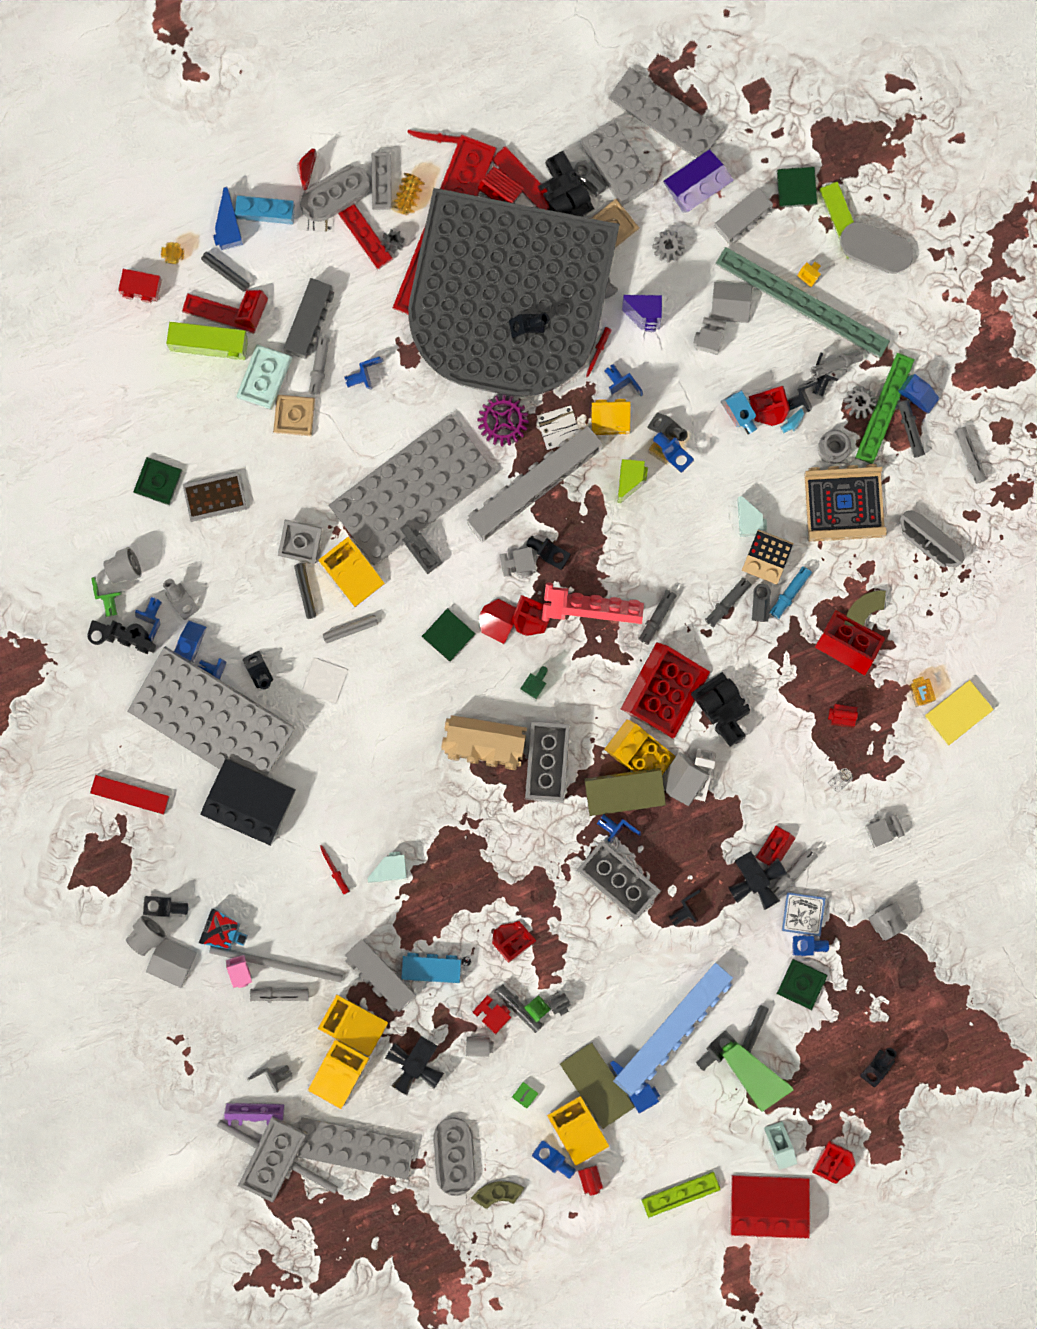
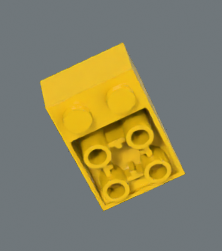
M605 399L595 400V403H592L591 430L594 434H630V402H626V399H615V402H607Z
M349 536L318 560L354 607L358 606L385 584Z
M626 719L604 749L632 772L661 768L663 775L676 757L640 726Z
M336 994L318 1029L370 1057L388 1022Z
M335 1039L308 1091L342 1109L370 1058Z
M581 1096L547 1115L575 1166L609 1147Z

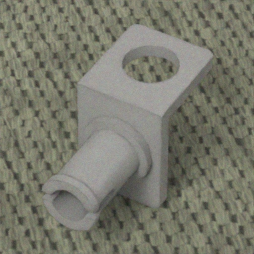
M167 579L163 583V587L167 590L165 593L166 597L183 620H186L199 610L181 583L176 585L173 579ZM192 605L189 612H183L184 606Z

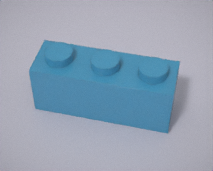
M237 196L236 219L293 225L294 201Z
M407 953V956H403L401 980L460 983L461 960H457L458 956L446 955V959H440L437 954H427V957L424 958L419 957V953Z

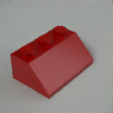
M835 610L815 648L865 676L874 662L885 637ZM845 620L855 626L845 625Z

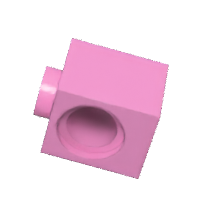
M245 955L226 960V968L233 988H242L252 983Z

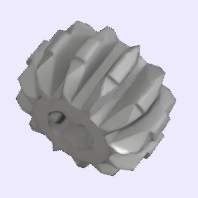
M667 230L666 236L663 232H660V238H654L656 243L652 245V248L657 249L654 252L655 256L661 254L660 261L666 257L667 263H670V257L677 261V255H683L680 249H684L685 245L681 243L683 241L682 237L676 239L677 232H674L672 236L670 235V230ZM671 243L672 247L669 250L665 249V246Z
M861 386L860 392L856 387L853 388V393L847 392L849 398H844V402L848 404L844 408L845 410L851 409L849 412L850 416L855 412L856 419H859L860 414H862L863 418H867V413H873L872 408L876 407V403L871 401L876 397L875 395L869 396L871 393L870 389L865 393L864 386ZM858 399H862V403H865V405L858 406Z

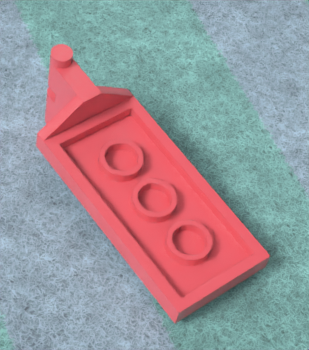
M546 583L544 600L551 601V603L543 604V621H549L550 618L565 620V615L642 624L644 603L638 600L624 601L617 597L608 599L602 598L599 595L583 596L581 593L568 594L567 588L553 587V583Z

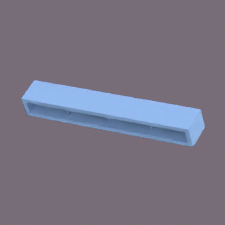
M715 963L613 1082L630 1097L634 1093L638 1095L645 1087L642 1083L646 1079L651 1080L657 1073L655 1068L659 1064L663 1066L670 1058L667 1054L672 1049L676 1051L682 1044L680 1039L684 1034L688 1037L695 1029L692 1025L697 1020L701 1022L708 1014L705 1010L709 1005L713 1008L720 1000L717 996L721 991L726 993L732 986L730 981L733 977Z

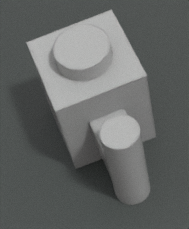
M704 317L702 324L708 325L709 329L701 328L700 333L696 332L693 343L697 344L696 350L718 355L723 333L716 332V329L724 330L726 322Z
M531 547L512 551L514 558L512 560H508L507 553L499 555L504 577L511 576V568H516L517 576L521 575L522 578L530 577L533 575V572H536Z
M897 814L889 816L892 823L890 825H887L885 818L880 820L877 817L868 821L869 825L865 826L874 848L892 841L891 832L895 831L898 838L905 836Z

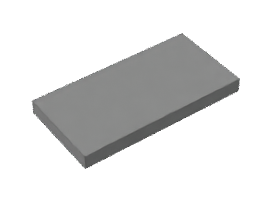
M272 1116L238 1186L274 1202L307 1132Z

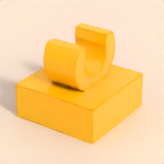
M816 261L812 266L806 262L797 276L812 287L821 275L818 272L821 265Z

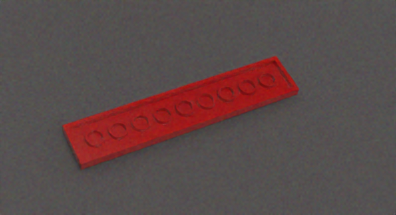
M461 134L440 189L478 196L480 193L478 187L487 175L497 148ZM425 227L392 307L393 310L408 315L410 295Z

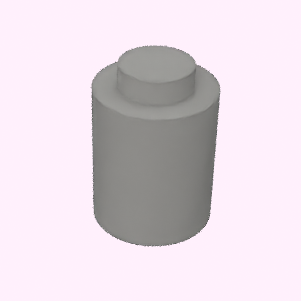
M467 1037L466 1056L489 1057V1053H493L494 1041H490V1037Z

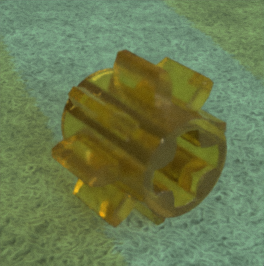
M168 242L166 247H161V256L165 258V263L179 264V259H184V249L180 248L179 243Z

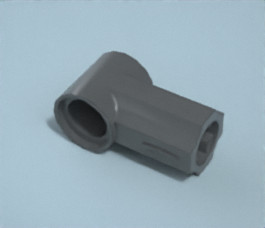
M584 160L577 162L574 167L576 171L573 173L574 177L578 175L579 181L597 197L605 190L608 184L591 168L589 162ZM579 167L586 168L587 173L582 175L578 172L577 169Z
M758 584L753 590L752 621L768 622L771 589L767 584ZM765 588L767 596L764 598L759 597L757 589Z

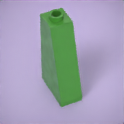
M729 1042L723 1046V1051L720 1052L761 1112L794 1090L737 1042Z

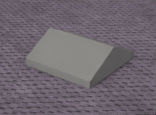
M714 282L711 319L749 323L752 285Z
M285 519L278 556L315 564L322 528Z
M678 752L662 778L663 787L669 796L690 806L709 774L695 765L681 752Z
M165 938L156 947L146 972L181 988L197 952Z

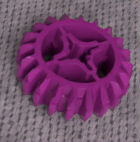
M506 395L502 396V401H499V397L495 396L496 402L493 403L491 399H488L490 406L482 405L486 411H479V415L483 417L477 418V421L483 424H480L478 429H485L481 435L486 436L488 434L487 442L493 438V445L500 441V446L503 447L504 441H507L508 446H511V439L517 443V435L521 438L524 437L521 431H527V427L523 425L529 424V420L523 418L527 417L528 413H521L524 411L525 406L523 405L518 408L520 401L517 400L513 404L512 396L509 398V401H506ZM498 407L509 408L503 413L494 410ZM514 411L519 418L517 428L510 421ZM489 414L496 421L492 431L487 424ZM507 417L506 422L508 424L502 423L499 425L500 420L498 418L504 419ZM502 429L512 431V433L508 435L497 434Z

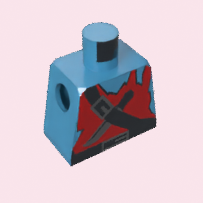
M742 390L720 401L736 427L743 426L747 435L757 430L752 421L756 414ZM741 411H743L745 414V417L743 419L740 417Z
M211 909L199 943L231 950L233 943L244 946L248 935L238 932L240 927L238 922L215 909Z

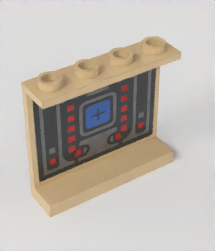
M877 464L866 465V468L850 465L847 466V469L831 466L828 467V470H820L819 467L809 468V471H805L809 542L886 537L881 483L882 467H877Z

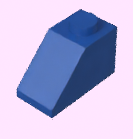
M916 374L908 376L898 391L927 414L931 412L939 400L933 388Z
M188 621L179 637L174 652L193 663L207 627Z

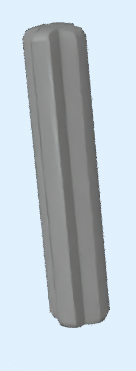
M375 615L323 633L325 643H330L376 626L378 621Z

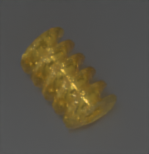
M403 173L405 178H402L401 182L404 185H399L398 188L401 192L396 193L399 199H394L393 202L396 206H392L391 209L399 214L409 215V213H415L411 206L418 205L414 202V199H420L416 192H422L423 190L419 188V185H425V183L415 175Z

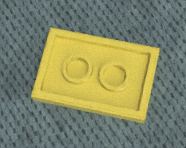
M969 680L927 713L925 717L949 746L994 709Z

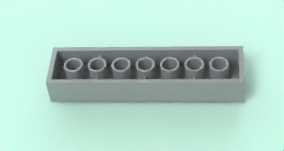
M589 426L585 429L583 427L579 428L574 432L572 439H565L559 444V448L555 452L553 450L548 452L541 463L536 462L530 466L527 474H520L513 480L514 483L510 487L507 485L498 492L499 495L493 499L491 497L483 503L482 509L472 511L468 515V526L483 543L602 450V442Z

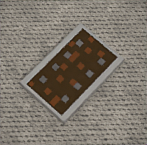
M239 472L182 484L191 522L247 510Z

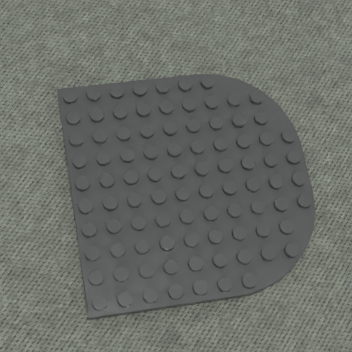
M433 188L408 308L412 338L420 355L439 375L453 383L468 388L509 396H534L549 392L563 385L582 368L594 347L620 224ZM542 312L548 314L549 323L544 324V333H525L516 338L511 337L510 319L521 314H540ZM518 322L515 323L516 332L519 330Z

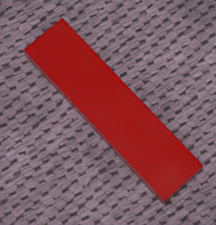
M506 146L493 157L492 161L498 168L504 170L508 177L521 183L524 188L522 193L536 208L548 210L550 207L543 195L547 190L540 191L538 186L541 183Z
M355 204L338 213L377 270L393 260L388 251L385 252V246L381 245L380 239Z
M187 293L182 309L183 313L238 330H245L252 334H255L256 328L235 323L234 320L239 310L238 308Z
M95 775L90 794L162 815L165 814L170 797Z

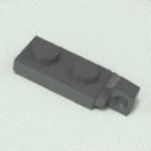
M406 524L400 528L406 536L402 539L405 546L426 574H429L443 563L420 532L416 529L412 532Z

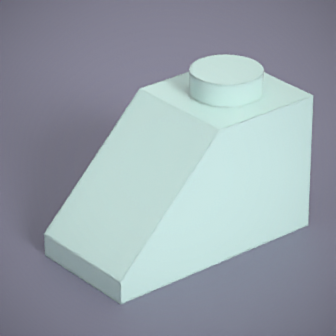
M738 496L740 537L755 536L758 529L762 531L767 530V520L763 519V514L744 497Z
M400 852L389 853V856L384 857L367 878L368 883L407 879L405 856L400 855Z
M783 1122L765 1127L764 1130L779 1170L798 1164Z

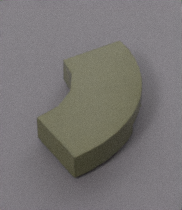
M886 590L873 591L860 597L850 607L846 617L864 626L865 620L871 613L884 610ZM845 620V625L855 626Z
M510 1181L492 1182L480 1188L471 1199L485 1209L499 1201H507L514 1204L525 1187Z

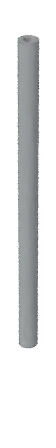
M211 946L209 951L210 954L228 958L245 955L246 961L340 983L343 977L340 974Z
M222 1120L217 1124V1127L256 1149L259 1141L233 1126H229ZM293 1161L290 1169L335 1194L338 1186Z

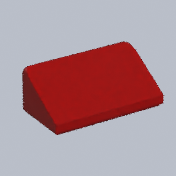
M246 290L235 317V323L257 328L268 297L262 290Z
M776 825L755 858L767 866L777 858L781 862L793 844L795 837Z

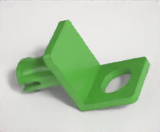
M96 576L92 577L95 599L103 600L105 617L111 616V612L112 616L118 615L114 598L122 595V591L99 595Z

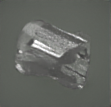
M843 768L828 781V784L839 793L853 780V775L851 771Z

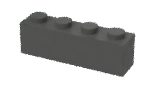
M310 278L284 345L285 352L304 359L312 354L314 337L318 338L321 331L319 324L321 320H325L328 312L326 309L327 303H331L335 292L332 291V285Z

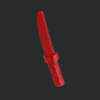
M413 130L407 131L413 137L437 141V143L458 144L460 139L459 136H448L439 132L438 134H431Z
M608 327L604 328L595 346L596 352L590 362L586 377L590 375L600 352L605 348L607 339L612 331Z
M320 845L322 854L333 873L331 875L332 878L335 879L343 895L349 893L350 890L344 882L341 872L337 871L328 853Z

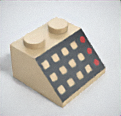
M758 529L742 571L778 584L794 543Z

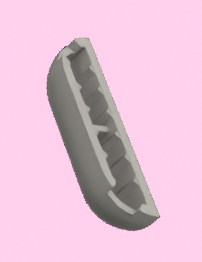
M915 511L903 513L900 521L903 530L902 534L906 539L942 567H958L963 563L965 559L964 552L955 541L923 515Z

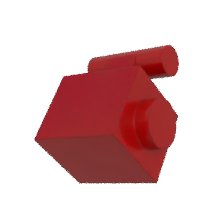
M834 704L833 709L829 708L828 720H831V725L854 728L858 717V707Z
M487 995L472 1013L478 1017L484 1012L487 1016L482 1022L497 1034L512 1018L509 1015L511 1011L504 1004L501 1006L497 1004L491 1009L488 1005L493 999Z
M597 1165L578 1170L584 1193H589V1196L601 1193L600 1189H603Z

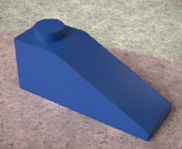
M228 187L223 188L215 225L216 234L213 235L215 245H219L221 250L243 245Z
M614 1061L610 1062L618 1076L624 1068ZM646 1082L642 1083L645 1087L638 1095L634 1093L630 1097L639 1114L659 1103L657 1098L661 1097L655 1086L651 1088Z

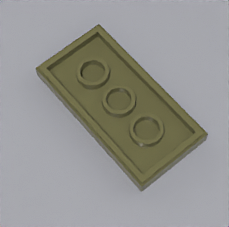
M661 768L584 779L589 816L666 805Z
M592 1042L560 1063V1066L603 1129L635 1108L625 1091L613 1082L615 1076Z

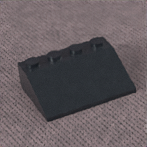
M226 758L207 796L200 815L271 846L278 835L296 789Z

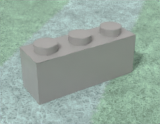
M758 187L715 222L714 228L728 244L732 241L735 243L742 238V233L746 229L750 231L758 224L757 220L761 217L763 219L772 212L773 203Z

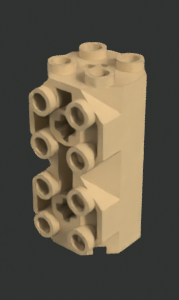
M451 715L450 719L446 718L444 729L447 731V738L443 737L441 749L445 750L444 753L448 755V759L459 761L460 758H465L468 763L478 764L479 760L486 761L487 766L497 767L498 764L505 765V769L516 770L517 767H521V762L518 759L522 760L526 740V735L523 733H527V728Z

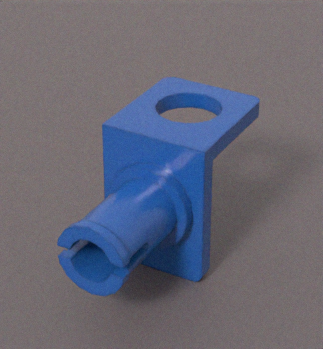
M376 357L359 363L360 372L344 376L345 381L347 380V387L349 388L364 382L366 388L373 389L366 367L384 362L383 358Z
M614 364L610 365L611 370L609 367L605 369L604 372L614 383L609 387L611 395L631 383L638 394L643 396L641 387L630 373L623 377Z
M659 432L654 437L653 441L662 448L666 460L679 472L682 473L694 462V458L680 446L677 438H673L670 441L662 432ZM679 456H685L687 461L683 465H678L676 459Z
M153 597L150 598L145 612L135 611L136 618L154 625L148 637V640L153 642L160 627V619L155 616L162 604L160 600L157 599L155 601Z
M219 658L217 665H213L200 660L199 664L201 666L198 667L220 680L227 662Z
M603 814L601 819L606 824L600 819L597 822V825L610 833V837L607 840L610 844L624 825L638 836H641L640 831L623 819L620 823L616 824Z
M793 936V955L814 956V952H828L829 950L828 940H814V936ZM799 941L801 942V951L797 946Z
M543 1140L532 1153V1157L545 1165L553 1173L559 1171L570 1179L576 1171L574 1167L564 1161L566 1159L565 1156ZM543 1148H547L550 1151L549 1156L545 1159L539 1156V1152Z

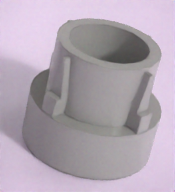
M841 430L826 432L818 443L820 457L830 464L843 462L851 451V441ZM835 442L839 445L840 450L834 452L830 449L829 445Z
M130 547L117 551L115 557L104 561L105 572L113 584L125 580L130 582L142 575L139 561Z
M897 902L868 917L876 933H879L883 940L895 936L908 927L904 919L905 916Z
M142 915L133 925L134 930L126 938V942L136 953L145 956L153 947H158L165 940L166 934L154 920Z

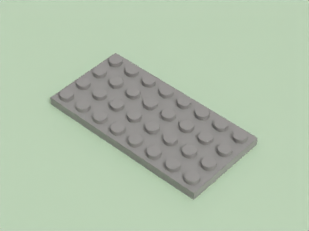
M449 414L331 502L329 507L375 566L404 544L402 539L406 536L400 530L402 526L406 524L412 532L415 529L421 532L494 477L496 473L455 419Z
M166 646L163 647L127 711L218 769H221L224 760L227 758L265 776H268L296 728Z

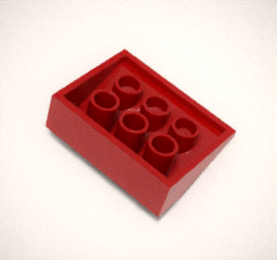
M656 642L620 710L674 739L695 701L691 696V692L705 683L710 671L668 645Z
M732 1175L731 1236L809 1239V1178Z

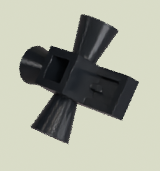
M752 851L735 860L746 881L728 887L737 904L751 891L754 894L758 892L764 910L780 902V899L768 887L771 884L770 880L788 875L779 858L772 862L765 870L762 869Z
M421 1036L410 1055H408L398 1044L394 1043L385 1059L403 1065L401 1070L404 1072L391 1086L408 1096L413 1079L421 1077L435 1089L444 1073L426 1065L438 1046Z

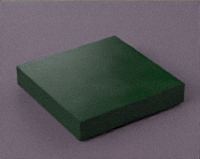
M815 167L777 169L779 208L817 205Z
M146 457L133 493L170 506L183 470Z
M447 608L422 635V638L451 662L476 633Z
M792 959L776 994L812 1010L828 975Z

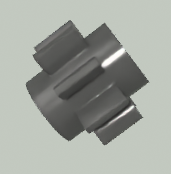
M391 229L389 234L383 233L382 237L385 240L381 241V245H385V252L392 251L395 254L397 249H403V245L400 243H404L405 238H401L400 231L393 232Z
M556 992L550 996L552 1000L548 1004L554 1015L559 1013L562 1016L569 1012L567 1008L571 1004L565 993L560 995L559 992Z

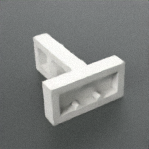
M697 748L694 763L708 773L709 776L695 799L705 802L715 765L716 752Z

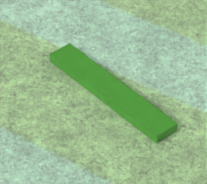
M897 352L855 456L856 459L869 464L874 463L901 394L898 391L908 378L915 359Z

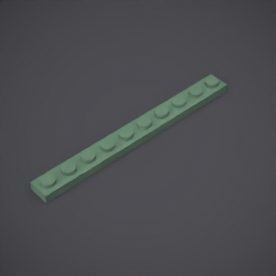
M727 247L724 248L716 262L717 266L878 358H881L890 340Z

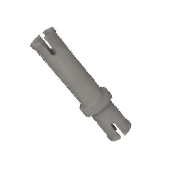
M318 337L313 371L310 372L311 382L308 393L313 395L315 393L320 395L322 379H325L324 368L330 339L326 337L323 339Z
M860 350L849 354H841L836 359L811 367V374L816 373L813 377L818 378L841 368L847 369L852 364L863 361V354L857 355L861 353Z
M966 427L957 429L954 432L968 463L967 468L972 472L975 483L978 484L987 480L981 466V459H978Z
M809 848L787 871L788 875L782 876L770 888L772 892L779 898L789 886L791 887L794 884L795 879L818 857L817 854Z
M268 987V989H250V1002L268 1001V1003H272V1001L309 1000V989H272V987Z

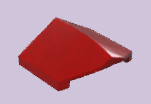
M313 148L297 163L303 190L308 189L317 157L316 149Z
M784 386L749 396L751 407L756 414L754 418L756 422L770 426L779 425L784 422L790 412Z
M520 596L512 618L518 633L525 636L545 633L549 621L542 620L543 604L526 596Z
M500 599L485 605L479 615L481 633L505 644L514 626L512 618L516 607Z
M520 921L501 924L493 931L492 944L508 963L519 957L536 942Z
M829 1141L822 1149L812 1173L837 1184L841 1179L851 1174L856 1163L853 1152Z

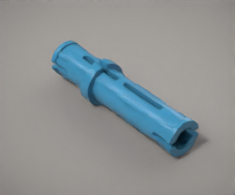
M802 566L784 593L779 595L777 603L769 612L772 616L780 619L787 607L791 606L792 600L812 574L808 568Z

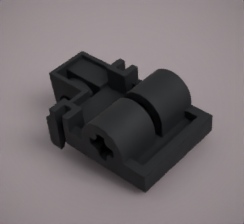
M561 151L548 158L545 164L553 178L540 184L538 188L540 191L547 190L543 195L551 210L576 216H583L593 211L594 207L591 203L590 195L586 187L579 181V176H572L576 171L571 166L565 152Z
M95 620L91 621L87 637L94 645H100L104 641L113 643L114 639L117 638L120 644L130 647L132 644L138 651L148 654V652L154 653L156 645L148 640V632L140 624H131L126 629L121 623L112 620L111 625H105ZM94 631L101 632L102 637L99 641L92 640L91 635ZM139 632L141 634L140 637L136 636L134 639V634Z
M723 672L691 692V696L713 725L717 723L715 731L724 738L730 747L746 737L737 721L750 713L748 703L744 705L745 699H742L739 695L737 686L730 678L727 679Z

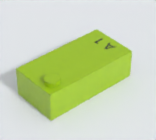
M169 321L166 344L172 352L245 360L248 336L245 330Z

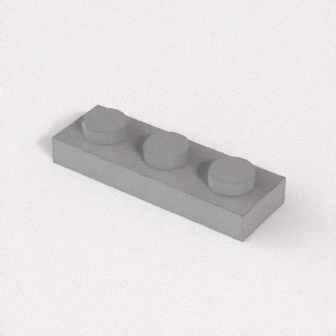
M371 152L372 209H391V153Z

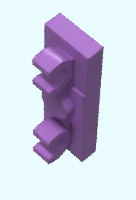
M226 1103L224 1116L225 1120H228L229 1126H231L232 1120H238L239 1126L242 1125L243 1120L251 1122L267 1120L266 1123L268 1125L272 1116L283 1120L284 1104Z

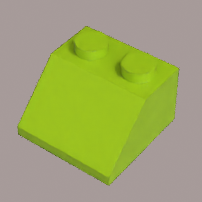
M622 459L617 503H622L642 486L643 481L647 480L648 467L644 466L645 461Z

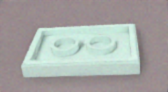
M257 344L236 397L272 410L293 357Z

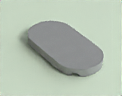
M346 166L304 191L300 201V208L304 216L315 222L325 221L360 201L370 190L371 181L369 175L361 167Z
M863 222L851 223L840 235V246H842L846 256L891 274L902 272L910 266L913 260V250L907 240Z
M451 1117L441 1121L434 1131L436 1180L442 1191L452 1196H460L468 1192L475 1181L472 1131L465 1121Z

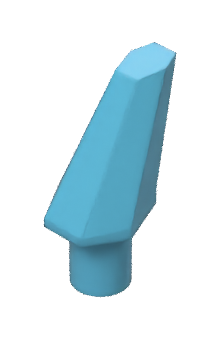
M802 408L787 419L788 423L780 427L783 433L791 429L795 432L804 416Z

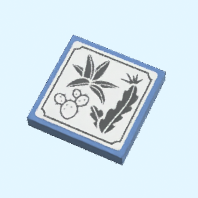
M787 892L782 931L821 936L825 898Z

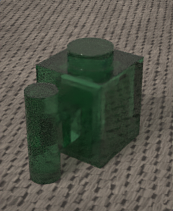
M542 666L536 676L530 673L520 688L522 693L534 701H537L547 686V683L543 681L548 673L547 667Z

